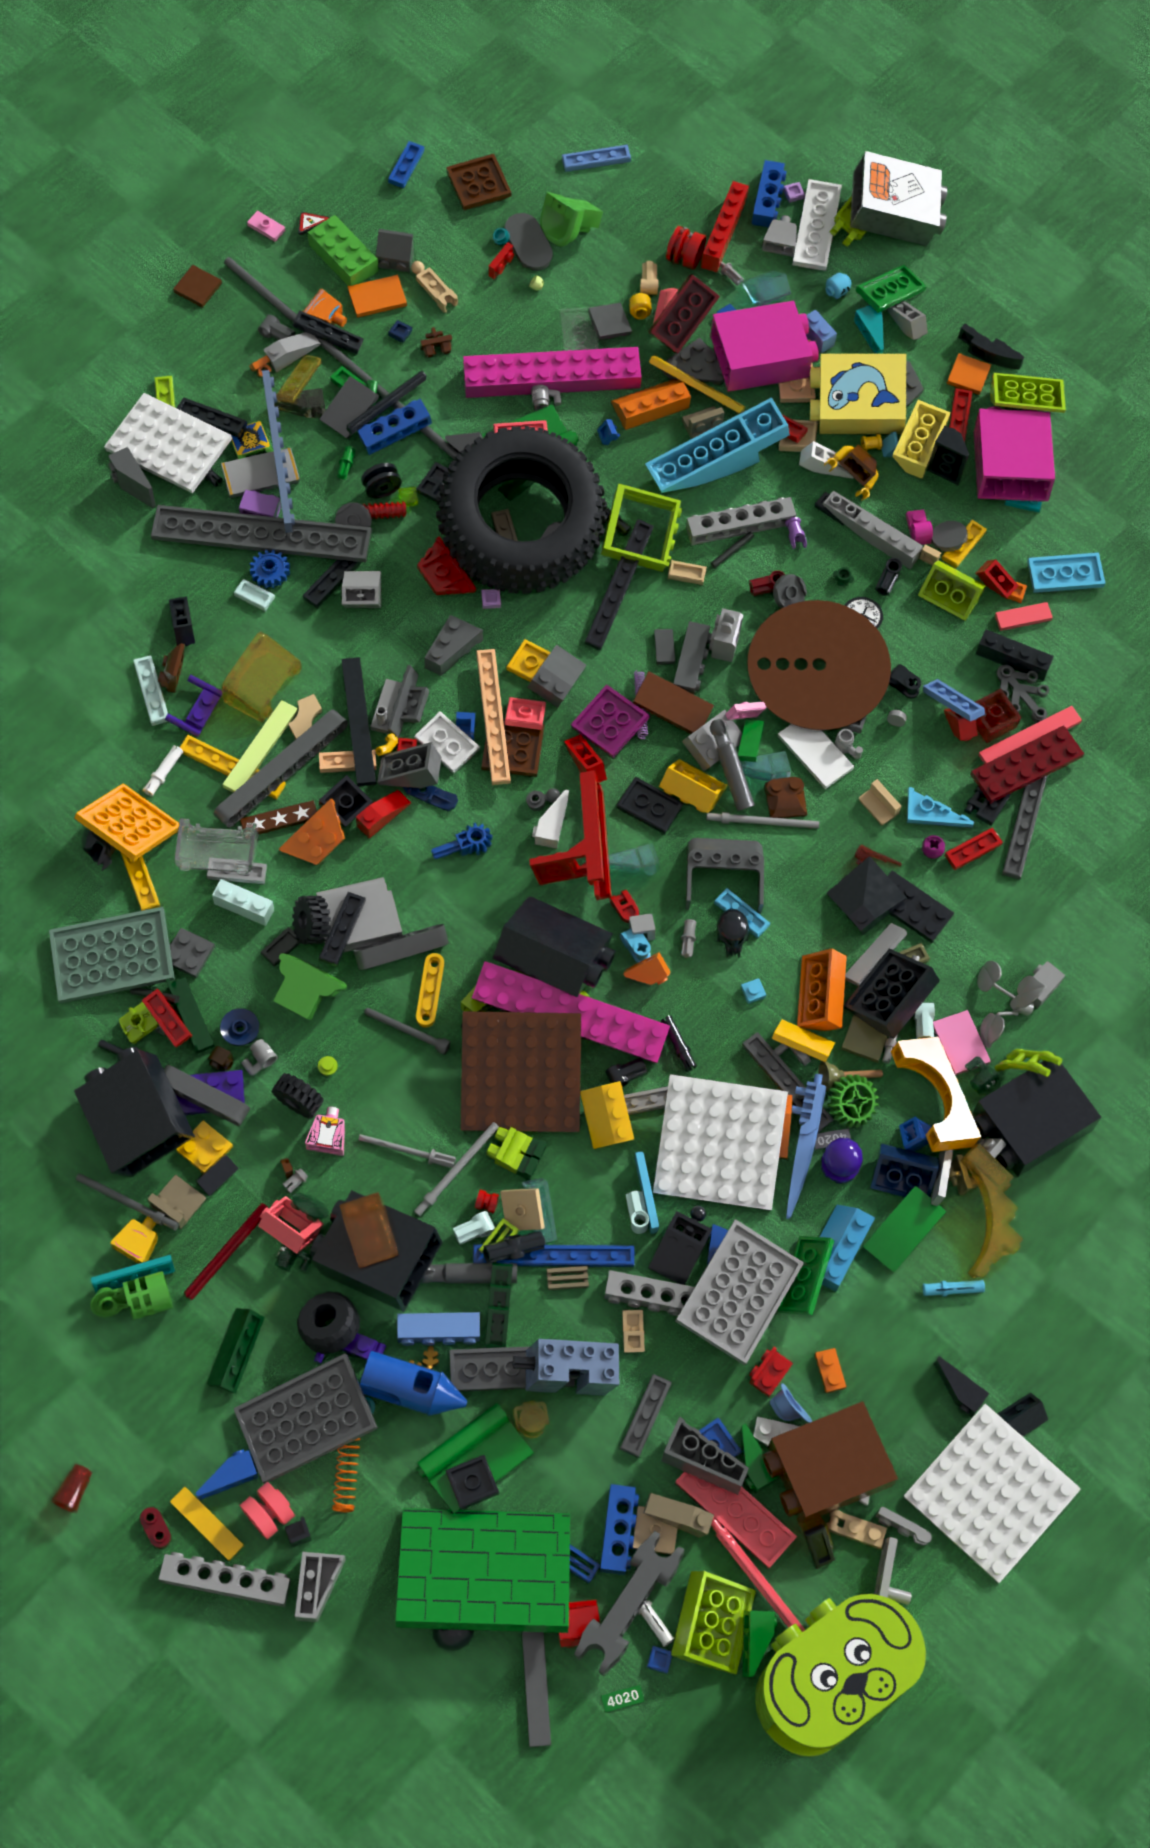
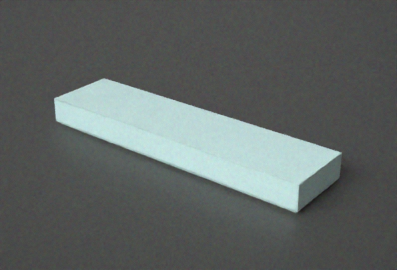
M152 656L134 659L151 725L154 726L168 722L165 720L168 712Z

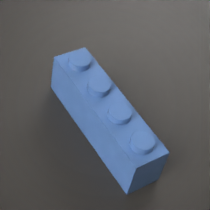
M479 1312L397 1314L398 1343H402L405 1346H411L414 1343L420 1342L423 1345H434L435 1342H443L444 1345H453L455 1342H463L467 1345L475 1344L477 1341H480Z

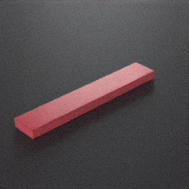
M1070 706L980 751L978 756L986 764L1063 725L1068 730L1080 724L1082 719L1073 706Z

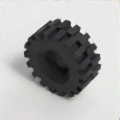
M322 896L298 897V900L295 901L296 906H293L294 914H292V918H294L292 926L295 927L293 931L294 934H297L296 939L299 940L300 944H322L327 940L326 937L329 936L328 930L331 927L329 925L331 917L329 918L330 909H327L328 903L325 902V898H322Z
M283 1073L271 1090L273 1095L277 1097L276 1099L281 1101L284 1106L289 1107L288 1109L295 1111L298 1115L301 1114L307 1118H313L324 1102L321 1094L317 1093V1090L311 1088V1085L288 1073Z

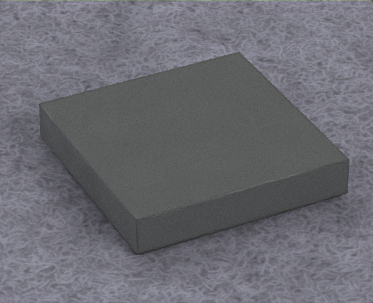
M621 303L590 307L588 309V314L598 340L631 335L632 330Z

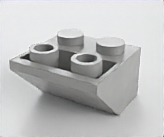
M345 571L342 583L343 607L381 608V571Z

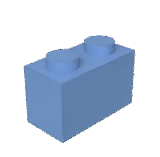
M817 310L807 314L809 333L806 334L808 340L816 342L818 351L822 354L835 345L837 333Z

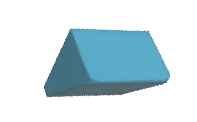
M892 432L882 441L884 457H892L898 444L896 432Z

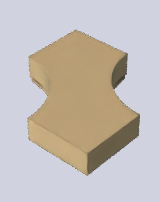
M314 694L297 701L299 712L296 718L288 723L295 739L312 726L314 718L322 713V708Z

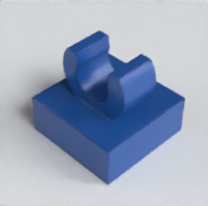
M606 419L597 429L601 442L604 445H608L612 440H617L620 437V434L616 432L617 426L613 424L612 420Z

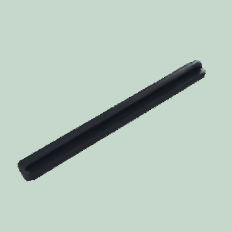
M423 371L418 372L347 424L346 430L350 434L355 433L423 383L427 375Z

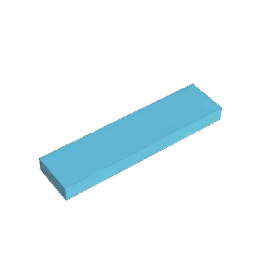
M636 1152L634 1158L646 1211L649 1216L650 1234L657 1233L659 1229L658 1218L644 1153Z

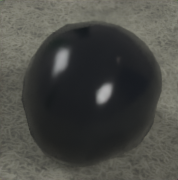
M86 828L82 835V849L94 862H98V866L101 863L103 864L101 870L103 871L112 863L111 857L116 848Z
M727 909L719 916L717 921V942L721 940L725 943L727 958L730 954L731 956L733 954L736 956L737 954L739 958L744 941H748L749 923L741 911Z
M433 1629V1640L439 1648L446 1651H457L470 1643L474 1630Z

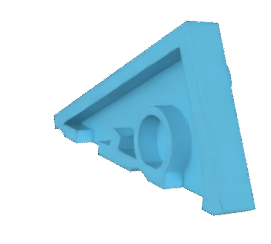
M912 787L908 788L907 823L973 827L974 821H971L967 816L963 814L960 816L951 811L950 807L934 801L927 795L924 797L915 792Z

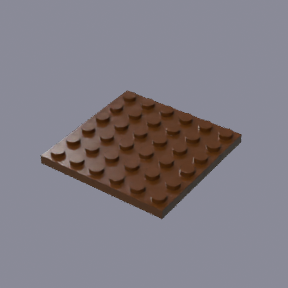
M463 1011L461 1130L486 1131L495 1122L499 1127L510 1130L512 1127L516 1131L579 1132L581 1013Z

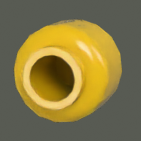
M637 293L630 298L629 310L634 318L644 319L651 314L652 305L648 295Z

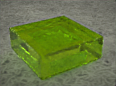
M416 487L398 489L400 503L405 501L406 506L418 505Z

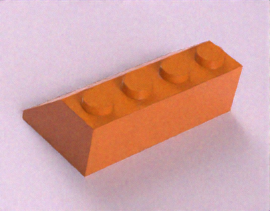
M673 379L612 400L611 403L624 429L627 430L688 409L690 407L691 395L684 382Z
M833 948L802 956L797 1026L803 1029L819 1031L842 1028L847 956Z

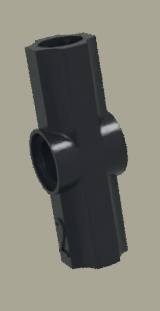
M541 1231L522 1236H508L503 1241L485 1245L483 1255L487 1263L504 1259H518L524 1257L526 1253L544 1249L546 1244L545 1238Z

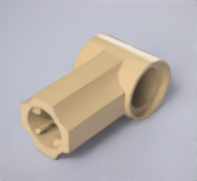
M653 261L642 263L640 293L646 295H658L657 264Z

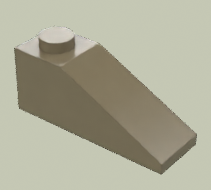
M653 1493L649 1494L643 1512L650 1517L698 1538L708 1535L714 1514L698 1507Z

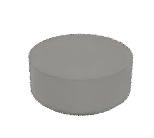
M900 710L890 711L887 717V721L891 725L898 727L903 726L907 719L906 714Z

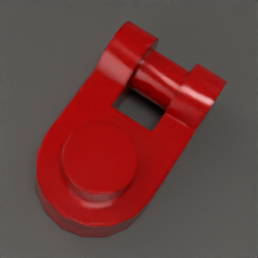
M625 889L620 892V895H613L612 898H609V901L624 922L629 923V917L638 916L639 909L629 892Z

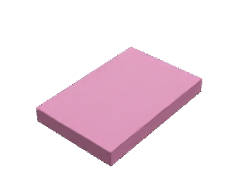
M968 1010L933 1022L934 1032L944 1047V1052L951 1063L955 1076L990 1064L991 1060Z

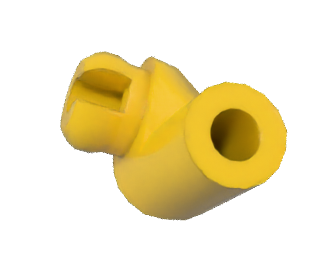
M393 733L385 737L386 745L376 748L375 752L378 756L391 753L397 745L398 738Z

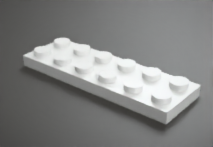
M808 180L792 265L826 271L833 236L829 231L835 225L834 217L837 214L842 185Z

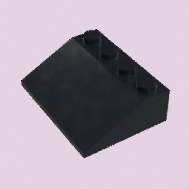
M889 948L843 1006L880 1033L894 1039L940 980L932 967Z

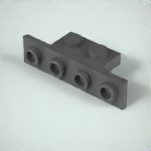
M407 665L401 687L398 690L397 700L388 722L387 729L397 738L400 736L404 722L420 723L430 691L427 687H415L419 674L411 665Z

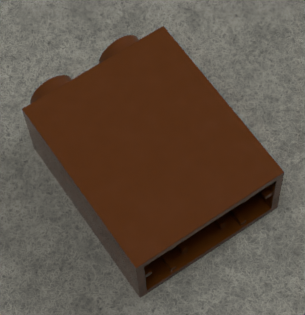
M863 1401L771 1438L768 1444L769 1452L762 1454L770 1477L774 1478L780 1475L786 1491L779 1493L785 1513L788 1517L797 1514L801 1524L888 1489L898 1480Z

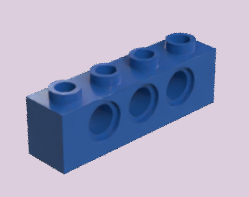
M764 161L752 225L769 228L772 220H777L778 211H775V209L780 206L781 198L778 195H782L784 184H781V181H785L787 171H784L785 163Z
M419 399L411 401L401 409H395L387 416L379 417L375 422L366 424L357 431L366 451L371 455L432 424L425 405Z
M610 1485L600 1572L625 1575L626 1569L630 1570L632 1557H628L629 1548L633 1549L634 1536H631L630 1532L631 1527L635 1528L636 1515L633 1514V1507L638 1506L639 1494H635L636 1487ZM620 1504L626 1505L628 1512L624 1514L619 1513L617 1506ZM622 1525L626 1532L619 1535L614 1531V1527ZM614 1546H619L623 1549V1554L616 1556L612 1553L611 1549Z

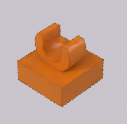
M267 355L249 365L252 372L257 369L259 377H262V368L271 372V367L267 365L270 362Z

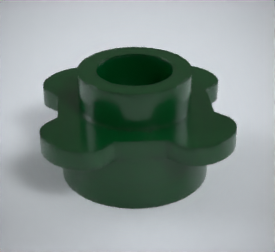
M846 567L833 572V577L836 578L838 581L837 585L844 586V584L854 581L851 571Z

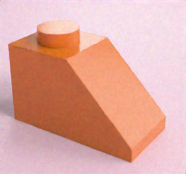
M660 952L627 968L623 974L625 977L649 985L657 983L659 985L668 980L667 977L670 974V970Z

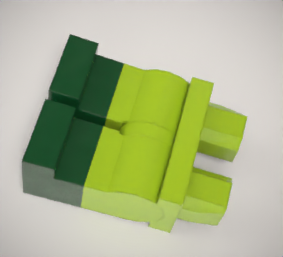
M499 1127L495 1134V1139L503 1142L500 1148L491 1143L486 1155L494 1159L496 1165L502 1166L530 1181L546 1150L547 1142L529 1137L512 1127L510 1130Z

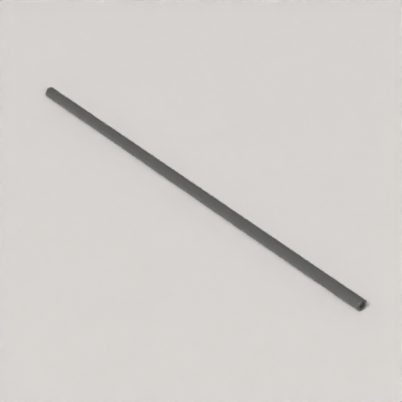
M230 257L225 259L224 264L294 322L297 316L294 311ZM316 337L321 344L320 346L366 384L368 380H373L334 345ZM378 384L377 394L383 399L390 393ZM399 401L391 405L394 409L405 407ZM429 426L420 429L425 436L456 461L455 456L459 453Z

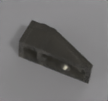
M322 388L276 394L277 402L274 403V407H278L280 411L306 418H319L325 412Z

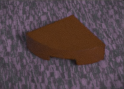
M285 1158L280 1160L286 1179H288L294 1173L289 1159Z

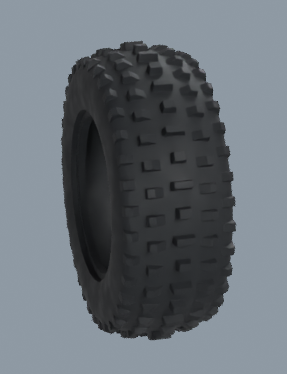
M512 426L511 430L500 428L497 433L493 431L488 432L483 439L479 436L471 446L467 444L464 450L455 456L456 461L453 460L447 468L449 472L445 471L442 480L444 484L439 485L438 491H440L439 495L441 497H437L436 505H439L441 510L436 511V518H438L439 522H442V524L438 525V530L441 535L445 534L443 543L445 547L450 546V556L453 559L457 557L458 566L461 569L466 568L465 572L471 578L476 576L475 580L481 581L483 585L487 584L490 588L495 586L494 589L498 591L500 589V591L505 592V589H508V593L518 594V591H522V594L532 593V590H536L538 593L545 591V588L548 586L550 589L555 588L559 585L560 581L564 584L573 575H577L579 570L581 571L583 566H586L588 560H591L595 553L594 548H599V536L604 535L605 529H603L601 523H606L607 515L603 511V509L607 508V502H605V498H601V496H604L605 491L602 485H598L600 477L598 473H593L595 470L591 461L586 462L588 458L582 451L578 452L579 448L573 443H567L568 440L566 438L562 439V436L557 435L556 437L554 432H551V434L547 430L543 432L542 428H539L537 431L534 427L525 426V429H521V426ZM517 479L529 480L546 487L556 496L562 506L565 518L560 526L546 537L534 541H515L497 534L486 524L478 508L479 502L491 488L502 482Z

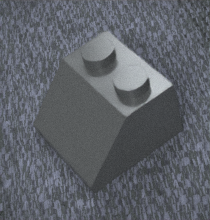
M379 229L376 248L378 267L398 270L400 272H410L414 257L413 234Z

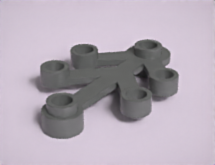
M1009 665L1000 666L997 670V677L1001 681L1000 690L997 694L998 700L1004 702L1008 699V683L1013 688L1008 712L1011 715L1019 713V698L1021 697L1033 712L1031 715L1033 722L1038 723L1046 719L1047 711L1042 707H1038L1028 693L1046 697L1049 693V687L1047 685L1035 687L1019 684L1016 680H1025L1033 684L1037 681L1038 674L1034 671H1030L1028 674L1016 672Z

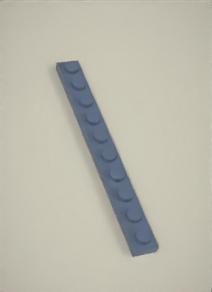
M269 370L262 371L284 527L285 533L293 532L292 525H295L294 514H290V509H293L292 498H288L287 495L291 494L290 484L285 482V479L288 478L287 467L283 468V463H286L285 452H281V448H284L283 437H279L278 434L282 432L281 424L276 421V418H279L278 407H274V403L277 402L276 392H272V388H275L274 377H270Z

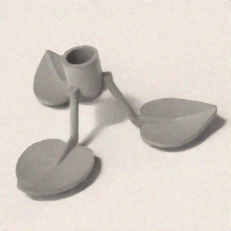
M992 960L987 961L981 968L977 980L978 987L981 991L987 992L994 986L1011 997L1010 1006L1013 1011L998 1012L996 1015L989 1013L983 1019L980 1027V1036L983 1044L989 1049L1004 1030V1019L1000 1016H1018L1019 1013L1025 1016L1030 1015L1034 1009L1033 1002L1047 988L1046 985L1035 977L1026 976L1018 985V995L1014 996L996 984L1001 977V968L998 963Z

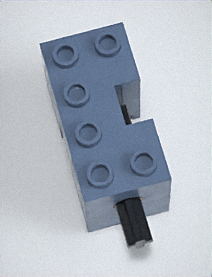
M538 1339L526 1350V1357L513 1356L512 1366L513 1369H526V1391L556 1393L569 1382V1379H577L576 1394L605 1396L619 1385V1344Z

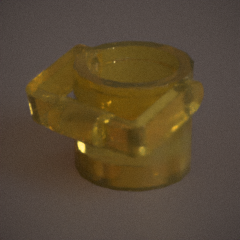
M524 1402L522 1406H517L513 1409L517 1431L521 1430L529 1438L540 1436L544 1432L546 1425H549L547 1408L544 1402ZM522 1410L518 1421L517 1411Z

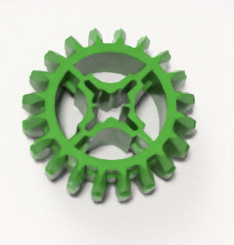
M846 1075V1078H839L840 1082H834L836 1088L829 1089L832 1095L827 1096L828 1099H831L827 1106L832 1107L829 1113L834 1115L833 1119L835 1121H839L840 1125H846V1127L858 1128L860 1124H867L866 1120H873L871 1114L877 1113L874 1107L879 1106L878 1103H875V1100L879 1097L874 1095L877 1089L871 1088L872 1082L867 1081L866 1077H860V1075ZM856 1086L860 1088V1090L863 1093V1096H860L859 1090L856 1089ZM843 1106L847 1108V1112L850 1113V1116H848L845 1113Z

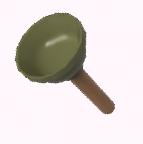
M822 1061L819 1065L818 1074L823 1075L821 1084L827 1087L826 1092H829L830 1088H835L834 1082H840L839 1078H846V1075L879 1078L883 1076V1071L844 1072L835 1065Z

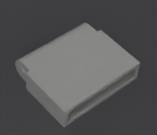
M384 877L316 892V896L325 898V902L328 903L327 909H330L329 918L331 917V922H329V925L331 927L328 930L329 933L347 892L366 898V902L344 952L353 951L363 946L402 935L392 891H387Z

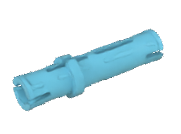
M984 1280L923 1283L924 1296L941 1295L942 1297H947L948 1294L985 1292Z

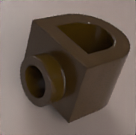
M215 1046L207 1059L210 1062L208 1065L217 1071L219 1069L229 1071L234 1062L231 1052L220 1046Z

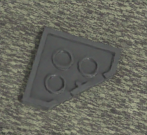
M700 338L666 360L667 363L701 382H713L714 385H721L725 382L716 354ZM661 370L670 380L677 379Z

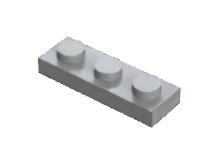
M209 859L207 879L265 884L267 864Z

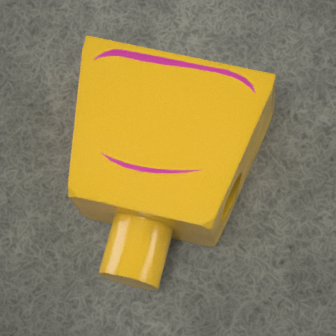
M146 1217L142 1224L132 1219L113 1238L110 1244L114 1250L137 1264L147 1262L158 1241L157 1233L153 1231L157 1223L153 1222V1219Z

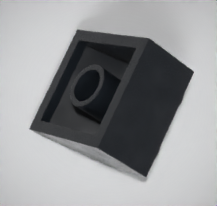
M346 775L319 799L318 806L321 808L330 799H333L337 816L340 819V825L347 827L373 801Z

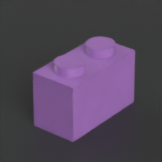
M245 490L239 506L240 514L277 518L281 509L280 498L275 495L262 494L255 490Z

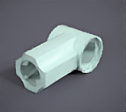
M922 1003L913 1014V1019L916 1022V1039L934 1037V1003Z
M632 1191L625 1195L631 1221L630 1227L634 1233L642 1234L648 1229L649 1216L646 1211L643 1192ZM637 1219H641L645 1223L642 1225H638L635 1223V1221Z
M484 1211L475 1215L470 1221L453 1228V1232L459 1245H462L477 1237L489 1236L495 1229V1226L488 1212Z

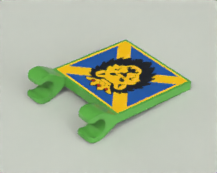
M261 420L247 424L239 438L231 435V443L238 459L263 451L266 453L273 452Z

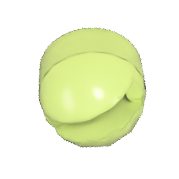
M535 275L529 287L536 291L541 290L544 281L541 277Z

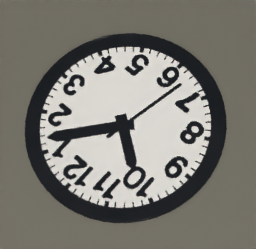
M856 597L845 604V606L861 613L876 628H879L881 625L883 612L879 604L867 597Z

